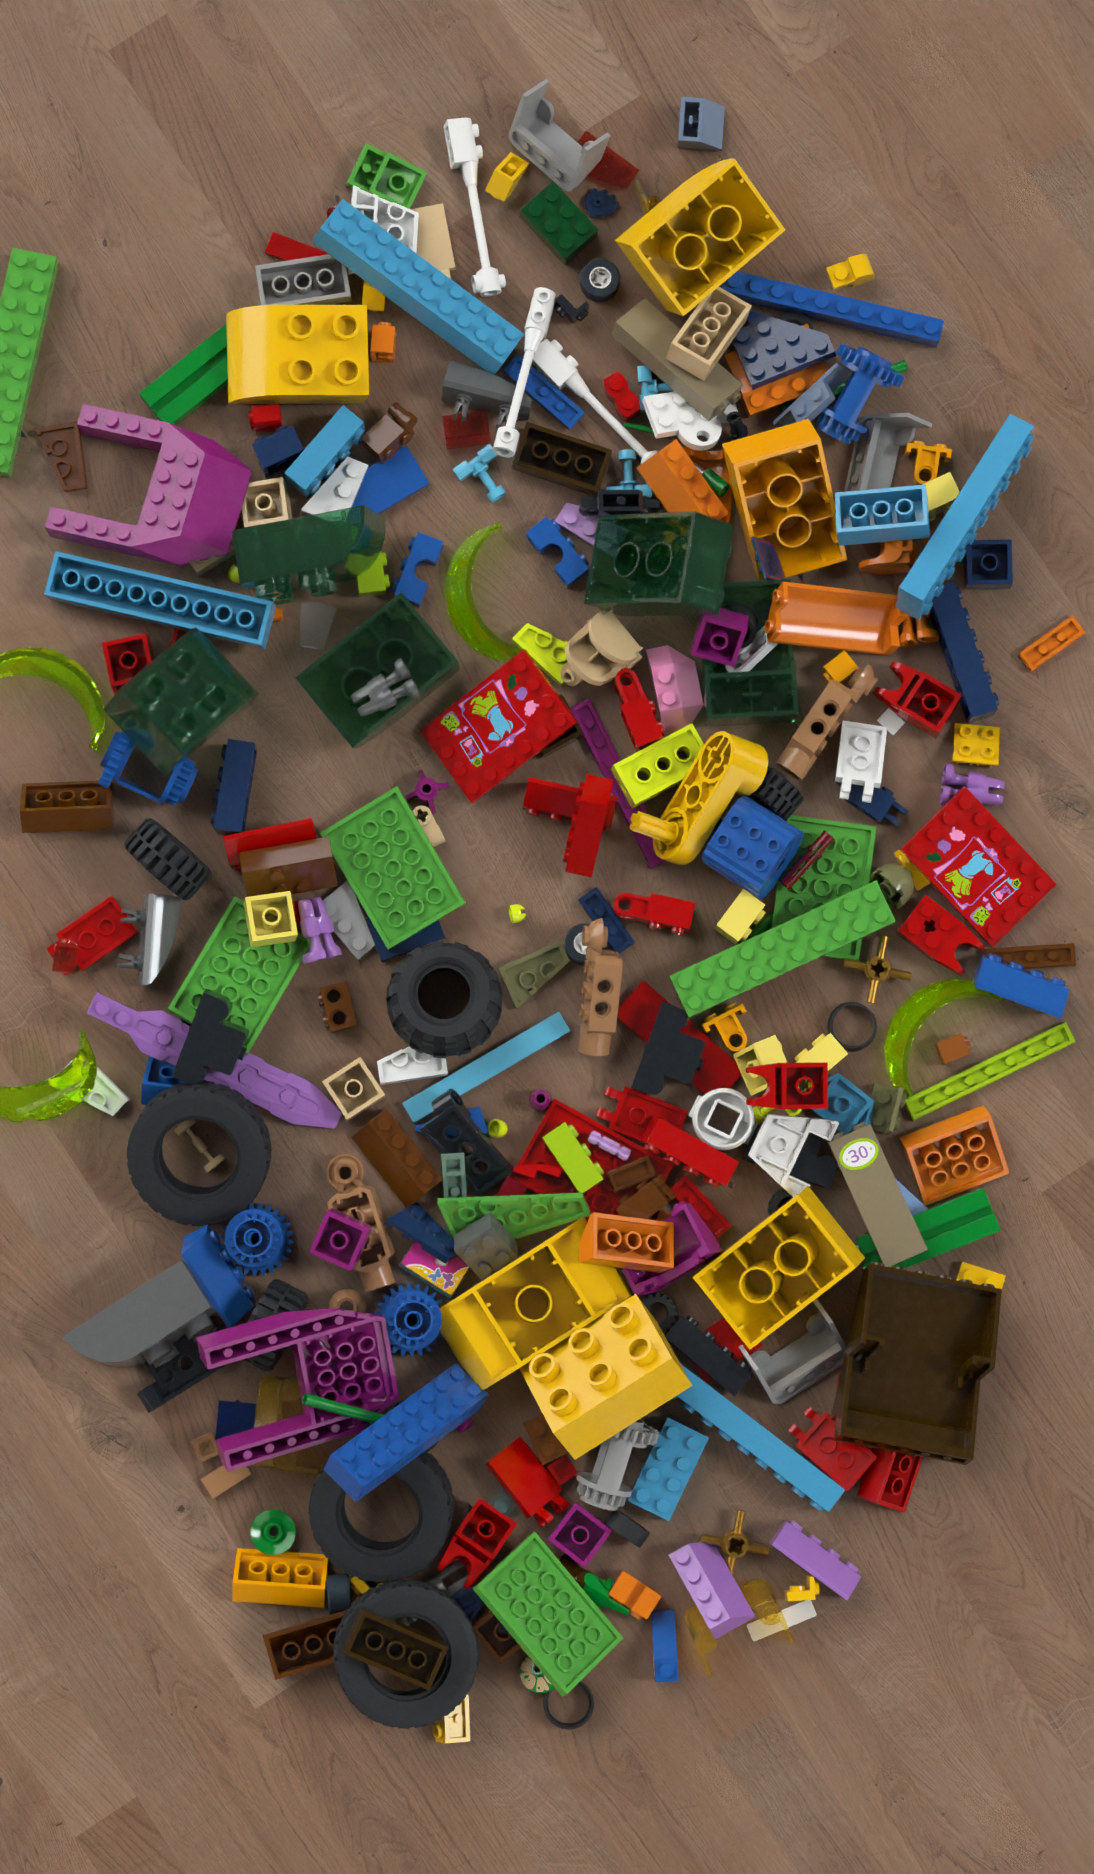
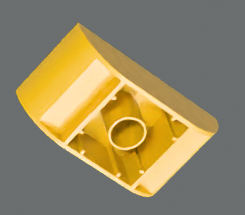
M580 1218L439 1308L442 1316L440 1333L463 1369L469 1374L475 1384L480 1387L481 1391L530 1362L535 1356L544 1353L633 1294L616 1267L580 1263V1239L587 1224L585 1218Z

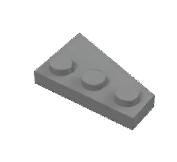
M347 880L325 898L323 903L326 905L327 915L330 917L334 933L356 959L359 960L375 947V943L355 893Z

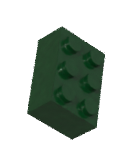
M554 181L520 210V218L564 265L598 237V228Z

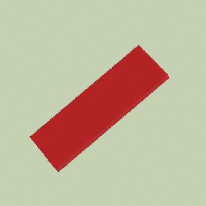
M643 980L618 1008L617 1018L647 1044L661 1003H670ZM688 1020L685 1028L679 1032L705 1042L701 1054L704 1062L700 1072L695 1071L691 1084L704 1095L714 1089L730 1088L741 1076L736 1061Z

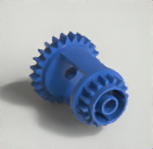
M841 343L836 354L842 358L840 363L853 371L834 407L827 406L814 419L818 422L817 428L844 443L850 444L852 440L858 441L862 433L866 434L868 427L856 419L875 384L878 383L889 389L892 384L900 387L905 377L892 369V363L860 346L858 349H854Z
M128 718L122 732H115L100 766L105 769L98 784L108 788L112 781L161 805H164L165 802L176 806L177 802L183 804L199 770L194 767L196 762L186 758V753L137 731L136 728L139 722ZM137 739L153 746L151 754L159 757L161 752L164 751L178 758L161 796L120 777Z
M259 1202L258 1207L255 1209L251 1203L249 1204V1210L245 1209L236 1214L233 1219L227 1220L229 1222L228 1226L222 1227L226 1231L225 1235L220 1236V1238L225 1239L222 1247L227 1248L233 1263L237 1262V1266L240 1269L244 1267L245 1275L250 1270H252L254 1277L257 1276L258 1271H261L262 1275L266 1276V1269L275 1273V1265L282 1268L283 1266L280 1261L282 1259L285 1261L289 1260L285 1256L286 1252L293 1253V1250L288 1248V1244L295 1243V1241L289 1239V1236L295 1233L287 1230L292 1224L291 1222L284 1224L283 1221L287 1216L282 1215L279 1217L280 1209L278 1208L271 1212L270 1204L266 1209H263L262 1203ZM258 1233L260 1236L259 1242L253 1245L252 1236Z
M410 1283L407 1284L406 1289H403L402 1285L399 1284L398 1292L390 1288V1297L385 1294L382 1295L386 1300L385 1303L377 1302L381 1307V1311L376 1310L374 1313L384 1316L386 1319L390 1345H393L392 1353L401 1349V1356H404L405 1352L409 1351L410 1357H413L414 1351L417 1350L421 1356L422 1348L430 1352L429 1344L432 1343L437 1346L438 1343L435 1338H443L439 1332L442 1316L438 1307L442 1299L434 1300L436 1292L428 1295L429 1287H425L421 1291L420 1284L418 1283L415 1289H412ZM413 1313L417 1321L414 1326L410 1327L406 1320L408 1315Z

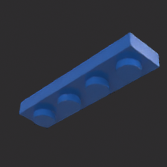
M519 354L503 370V373L516 384L523 358ZM530 367L524 391L570 431L585 415V412L534 367Z

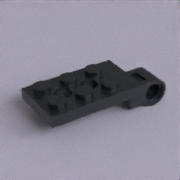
M185 1336L174 1343L179 1354L167 1363L155 1368L154 1364L149 1365L147 1361L144 1362L156 1382L138 1392L137 1396L147 1412L150 1413L226 1365L208 1370L200 1359L197 1342L194 1343L192 1339L189 1340ZM185 1356L192 1360V1367L188 1370H183L179 1364L181 1358Z

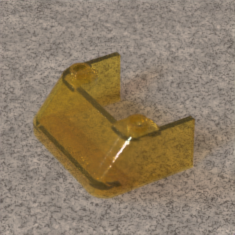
M265 1376L260 1380L254 1428L281 1420L283 1401H295L301 1396L298 1378ZM294 1452L255 1463L258 1467L315 1474L320 1472V1468L296 1466V1455Z
M756 1578L739 1585L753 1613L757 1612L760 1620L766 1625H774L780 1622L787 1640L790 1643L794 1642L769 1583L762 1578ZM695 1604L687 1608L684 1620L706 1673L710 1678L713 1674L704 1654L716 1648L718 1638L715 1639Z

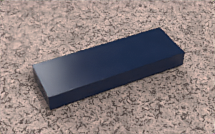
M597 887L578 899L592 922L599 918L603 919L604 926L608 928L607 943L612 951L620 954L635 944Z

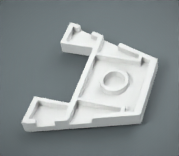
M767 1114L748 1155L794 1197L805 1187H810V1184L789 1175L809 1132L831 1141L839 1122L828 1119Z

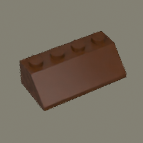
M99 780L22 784L20 802L22 833L113 829V782L111 781L108 788L99 785Z
M386 1108L351 1137L406 1208L416 1203L443 1181Z
M346 1610L264 1634L263 1639L275 1680L334 1663L333 1647L335 1634Z

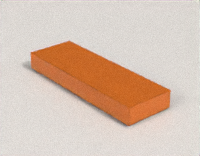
M1072 615L1017 655L1031 673L1082 637L1085 631Z

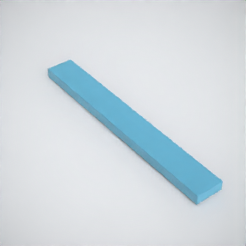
M557 1012L402 1104L413 1123L434 1112L432 1101L447 1090L454 1089L461 1096L569 1033L570 1029L560 1012Z

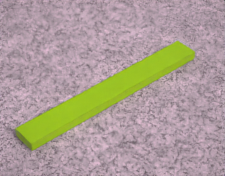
M1064 1022L907 1098L904 1105L912 1121L1076 1041L1067 1023Z

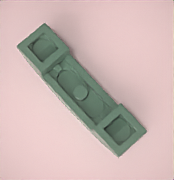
M464 1153L441 1154L444 1198L467 1197ZM445 1221L446 1233L453 1237Z

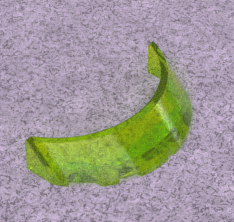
M501 522L477 530L458 548L447 571L445 599L448 602L447 611L452 624L465 642L480 653L502 662L512 659L523 649L504 642L485 625L475 607L471 589V575L476 556L485 540L493 532L501 531Z
M20 647L0 654V678L11 675L43 677L62 686L78 701L86 714L91 729L92 741L89 744V748L95 752L104 731L105 712L100 692L88 672L75 660L69 659L63 653L48 648Z
M967 979L938 981L921 988L907 999L906 1004L901 1005L895 1013L885 1040V1061L891 1083L897 1088H904L903 1094H907V1098L913 1094L908 1077L909 1051L918 1029L933 1012L952 1001L962 998L989 997L999 1002L1003 997L975 987L973 980Z
M84 1029L79 1031V1049L76 1056L60 1073L31 1085L17 1087L0 1086V1117L7 1118L10 1122L22 1123L23 1119L44 1121L69 1112L84 1101L86 1094L92 1091L97 1074L96 1058Z

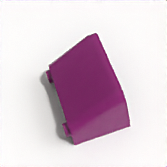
M683 1201L672 1207L673 1211L670 1213L671 1216L663 1220L664 1222L674 1223V1268L660 1273L622 1268L634 1294L637 1296L649 1295L662 1290L724 1252L718 1240L691 1203Z

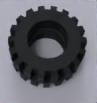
M769 765L762 784L755 792L749 795L755 802L785 821L804 801L801 792L787 778Z

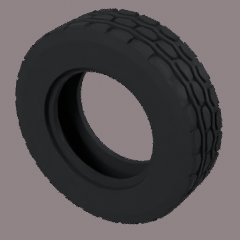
M202 1081L195 1085L179 1083L157 1094L142 1110L132 1128L127 1146L128 1171L131 1175V1181L135 1189L139 1191L138 1194L143 1201L147 1202L148 1206L156 1213L162 1214V1217L187 1226L188 1224H192V1226L220 1224V1221L225 1222L244 1211L260 1192L271 1162L270 1134L267 1125L264 1124L265 1120L261 1113L255 1109L256 1106L249 1099L246 1100L244 1095L235 1089L233 1091L229 1086L220 1083L218 1085L211 1081ZM202 1119L213 1122L224 1129L232 1139L236 1149L237 1162L233 1173L223 1182L210 1187H195L177 1179L168 1169L162 1150L164 1136L173 1126L186 1120Z
M424 1451L391 1476L403 1482L412 1491L419 1509V1519L416 1527L405 1537L392 1542L370 1540L354 1529L345 1511L346 1492L324 1471L327 1462L325 1463L312 1488L308 1514L310 1515V1527L314 1532L312 1535L317 1545L320 1546L322 1553L331 1560L330 1562L338 1569L344 1570L343 1572L352 1577L356 1576L361 1580L393 1582L416 1574L419 1570L421 1571L429 1565L430 1561L434 1560L443 1547L451 1528L454 1515V1495H452L453 1490L450 1480L447 1479L446 1472L441 1465L439 1466L438 1460L431 1453L428 1454V1452Z
M404 1579L390 1583L388 1581L363 1593L361 1597H358L351 1604V1607L346 1610L341 1618L342 1621L338 1625L333 1647L335 1671L342 1690L349 1701L367 1718L393 1728L410 1729V1727L427 1726L426 1724H433L441 1720V1717L447 1716L454 1711L455 1707L461 1704L467 1692L470 1691L474 1683V1677H476L479 1660L476 1634L462 1607L442 1589L417 1580L406 1581ZM361 1606L392 1620L399 1617L420 1618L438 1630L443 1642L447 1643L449 1648L430 1690L422 1687L408 1691L388 1688L377 1681L370 1672L368 1664L343 1653V1645Z

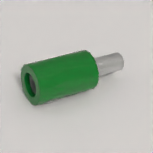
M694 463L714 493L719 498L723 497L729 490L730 484L710 468L704 470Z

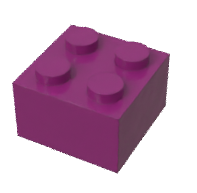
M705 604L692 640L691 655L734 667L747 632L748 616Z
M330 1208L326 1211L309 1253L352 1271L357 1266L373 1226Z
M574 1502L548 1537V1540L585 1568L610 1535L612 1529L577 1502Z

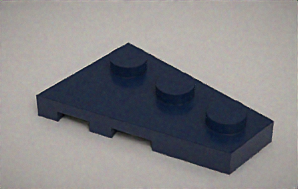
M417 1202L388 1218L384 1224L390 1229L394 1227L403 1233L402 1237L407 1240L412 1238L420 1243L424 1251L445 1264L458 1256L454 1251V1240Z

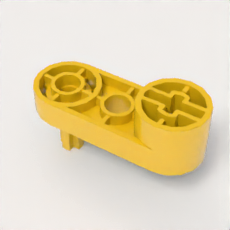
M725 731L716 732L703 745L661 818L638 811L637 814L633 813L630 817L632 822L629 826L630 829L652 837L653 849L659 858L677 865H687L701 851L734 794L748 796L755 792L762 784L768 767V755L765 748Z

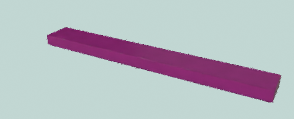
M587 699L570 709L584 732L583 738L603 777L613 779L611 792L613 796L618 797L617 804L627 824L630 826L632 823L630 817L633 813L637 814L640 811L648 814L643 803L633 809L631 808L610 770L621 759L590 699ZM632 831L651 869L666 862V860L656 855L653 849L652 837Z

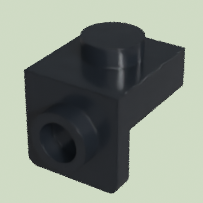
M562 294L555 299V311L562 318L566 316L572 324L577 320L581 322L589 314V303L587 301L576 309Z

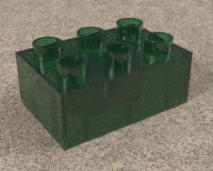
M698 512L599 515L584 604L608 612L613 610L612 613L619 616L719 615L720 605L725 595L723 586L727 562L732 552L731 537L733 525Z

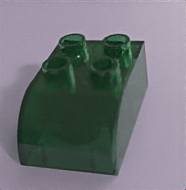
M365 505L233 530L232 535L240 585L255 592L256 598L267 599L275 605L295 601L293 591L310 590L313 597L336 594L338 592L337 583L357 578L376 561L385 539V519Z
M400 592L296 676L295 679L351 747L355 749L368 743L392 726L460 669L459 661L402 592ZM402 658L412 677L390 686L389 689L392 691L412 678L421 696L417 698H411L410 696L400 697L396 699V705L361 717L357 709L370 702V697L354 704L350 696L381 674L385 678L388 677L395 670V661Z
M195 627L124 684L103 710L166 777L258 697L259 693L206 635Z

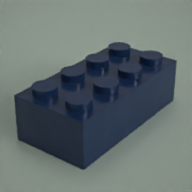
M228 739L227 744H223L221 758H223L224 766H220L218 771V780L221 785L220 789H216L214 797L217 811H212L211 825L217 834L232 835L245 832L258 750L253 742Z

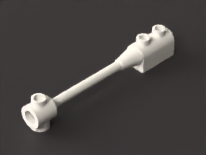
M471 118L447 119L443 128L451 169L460 168L465 185L468 187L482 267L476 275H472V289L474 293H479L482 297L494 296L502 292L501 288H505L506 281L504 274H499L498 269L491 267L476 187L478 159L483 158L482 146L475 143V137H479L478 124H472Z
M536 288L532 297L524 328L525 354L506 426L498 428L493 446V452L502 457H513L515 455L520 433L514 428L533 355L536 353L541 341H544L547 336L556 299L555 292L547 288Z
M545 339L540 343L536 353L533 355L532 365L559 390L566 386L579 397L584 398L642 458L641 464L657 453L656 450L648 452L590 393L589 388L576 369L579 365L578 362L571 355L566 358L560 352L563 350V347L558 341L554 339L550 342L548 339Z

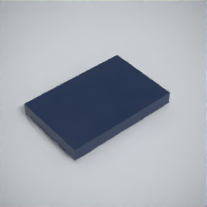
M370 918L366 919L382 962L408 953L417 947L421 948L429 945L430 942L445 939L438 920L388 950Z

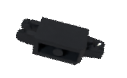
M598 490L597 497H586L580 501L579 513L585 517H597V522L642 521V517H648V514L659 513L660 503L659 499H647V496H643V491Z

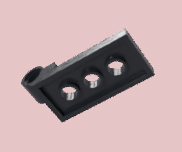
M454 1089L447 1090L432 1101V1107L437 1116L420 1127L419 1130L441 1154L464 1153L466 1183L477 1196L513 1172V1166L470 1118L471 1113L464 1106L462 1098ZM454 1128L457 1130L458 1135L450 1136L447 1134L446 1129ZM469 1145L473 1151L465 1153L462 1151L461 1146ZM482 1161L486 1163L487 1168L481 1170L476 1167L475 1163Z

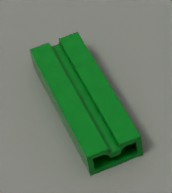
M226 324L139 393L141 399L159 421L168 422L176 426L228 386Z
M984 1188L912 1215L928 1250L890 1268L897 1266L907 1268L1001 1231ZM870 1233L856 1237L857 1243L854 1244L865 1257L866 1264L862 1265L863 1270L873 1262L883 1263Z

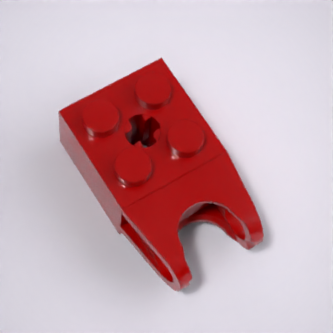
M144 633L103 642L102 647L110 685L125 720L130 718L131 701L137 695H145L152 705L153 711L155 713L160 712L159 677L150 635ZM130 655L132 658H135V663L132 666L126 664V660H129L128 656Z
M891 662L889 668L901 680L902 686L893 691L875 687L873 694L899 717L937 739L959 705L962 695L925 672L922 673L899 662ZM934 704L933 708H927L926 705Z
M628 668L621 669L616 674L614 684L621 702L619 712L635 751L638 752L663 739L665 730L661 721H656L654 703L652 699L647 700L636 673ZM628 678L632 683L624 686L620 683V680Z
M621 893L615 898L613 904L614 913L620 918L647 924V928L651 930L661 931L662 928L670 929V934L683 936L684 933L689 932L695 902L651 893L650 897ZM621 901H627L630 903L631 908L629 910H622L618 904Z
M924 895L896 932V934L930 960L961 976L965 974V970L955 958L957 946L968 945L979 951L985 948L982 942L960 920L927 895ZM925 922L933 925V932L931 930L929 932L924 930L926 928Z
M783 1062L746 1068V1073L761 1075L767 1082L766 1092L760 1097L746 1099V1105L776 1109H828V1062ZM802 1079H804L805 1083H808V1087L804 1088V1092H801V1089L798 1088V1084L801 1083Z
M479 1498L449 1542L437 1569L442 1571L451 1562L463 1563L468 1570V1576L463 1587L468 1590L489 1567L517 1523ZM482 1530L486 1532L485 1535L481 1533Z

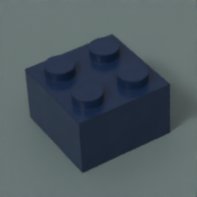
M287 425L276 429L275 434L269 437L267 435L260 436L252 444L254 454L265 477L290 467L304 451L293 425L290 427Z
M1012 539L974 540L971 545L967 544L964 556L965 589H1010L1013 584Z

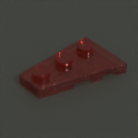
M585 131L577 143L583 147L586 142L595 141L597 138ZM606 146L602 159L586 177L627 189L640 170Z

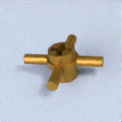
M880 936L876 956L870 958L867 962L845 958L843 967L864 971L866 978L870 981L866 1000L868 1003L875 1004L879 983L885 982L889 977L906 981L911 980L912 972L891 968L890 962L885 958L889 941L887 936ZM882 964L883 972L876 976L875 971L871 970L872 965Z
M737 1509L733 1530L727 1532L723 1537L702 1533L700 1542L721 1546L723 1552L728 1556L726 1565L732 1576L736 1559L742 1557L747 1551L768 1555L769 1546L750 1543L742 1533L746 1511ZM732 1538L741 1542V1546H736L735 1550H731L730 1540Z

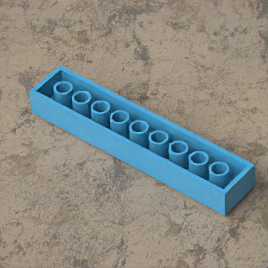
M344 199L341 200L312 240V242L489 373L496 374L524 335V333Z
M1012 414L1008 416L900 585L895 608L917 620H920L923 614L927 615L933 605L932 599L934 596L939 597L944 588L943 582L945 579L949 580L955 571V563L957 561L961 562L965 556L967 544L971 545L977 536L976 530L979 526H984L988 519V511L990 509L994 510L998 504L1000 492L1005 493L1010 484L1009 478L1011 475L1015 476L1021 467V459L1028 457L1032 449L1030 445L1035 437L1032 435L1033 425Z
M57 551L54 554L44 593L49 600L264 650L266 649L276 610V605L272 601Z
M681 1364L693 1386L672 1399L680 1398L683 1401L681 1406L693 1414L694 1411H697L702 1416L699 1419L710 1428L713 1425L719 1428L718 1434L729 1442L731 1439L738 1443L736 1448L747 1456L750 1453L756 1457L754 1462L765 1470L768 1467L774 1470L773 1476L783 1484L787 1481L792 1484L791 1490L800 1497L804 1498L805 1495L811 1499L809 1504L818 1511L826 1510L829 1512L845 1491L844 1488Z

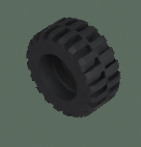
M152 818L145 819L125 841V849L156 879L182 900L191 899L211 876L210 869L189 848Z
M280 1279L272 1280L260 1297L247 1323L283 1312L304 1311L309 1297L305 1292ZM286 1347L243 1360L264 1371H271L278 1363Z

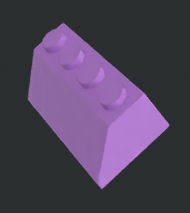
M785 1520L769 1543L845 1600H848L861 1578L857 1574L859 1569L849 1561L845 1565L838 1560L841 1555L833 1549L829 1548L828 1551L820 1546L822 1541L812 1534L807 1537L801 1532L804 1528L792 1520L791 1523H788Z
M703 1542L689 1543L669 1554L673 1565L715 1639L755 1618L752 1609L716 1545Z

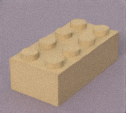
M721 287L716 288L698 304L671 342L665 359L705 381L746 322L752 306Z

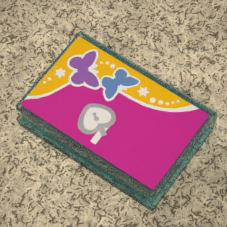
M415 1240L398 1265L408 1275L410 1274L449 1300L470 1269L459 1256L446 1264L424 1251L421 1244Z

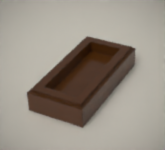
M649 1155L606 1172L614 1193L640 1184L644 1180L657 1177Z

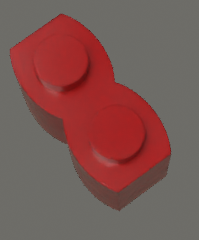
M616 371L603 379L604 393L615 404V410L624 422L627 423L640 415V402L637 396L629 390L627 380L621 373Z
M279 403L252 406V411H248L251 430L255 429L256 434L275 432L276 429L283 426Z

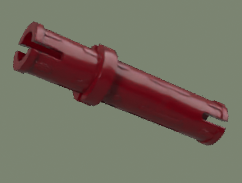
M824 830L812 845L809 844L806 847L805 853L794 863L779 882L790 890L816 859L820 860L824 850L835 839Z

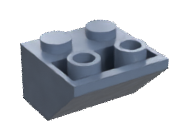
M681 97L677 148L722 151L725 106L704 98Z

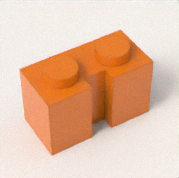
M378 322V325L373 324L370 349L372 361L394 363L396 348L395 326H391V323Z
M624 1570L621 1571L608 1592V1595L611 1596L610 1599L630 1608L629 1614L638 1620H641L642 1617L647 1620L662 1597L659 1593Z

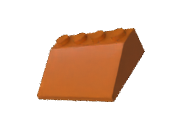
M808 323L802 325L803 327L809 328ZM733 351L724 355L730 373L743 384L740 391V399L747 418L797 400L829 370L826 362L823 361L753 390L737 352Z
M984 1105L899 1137L925 1206L1009 1174L992 1117Z

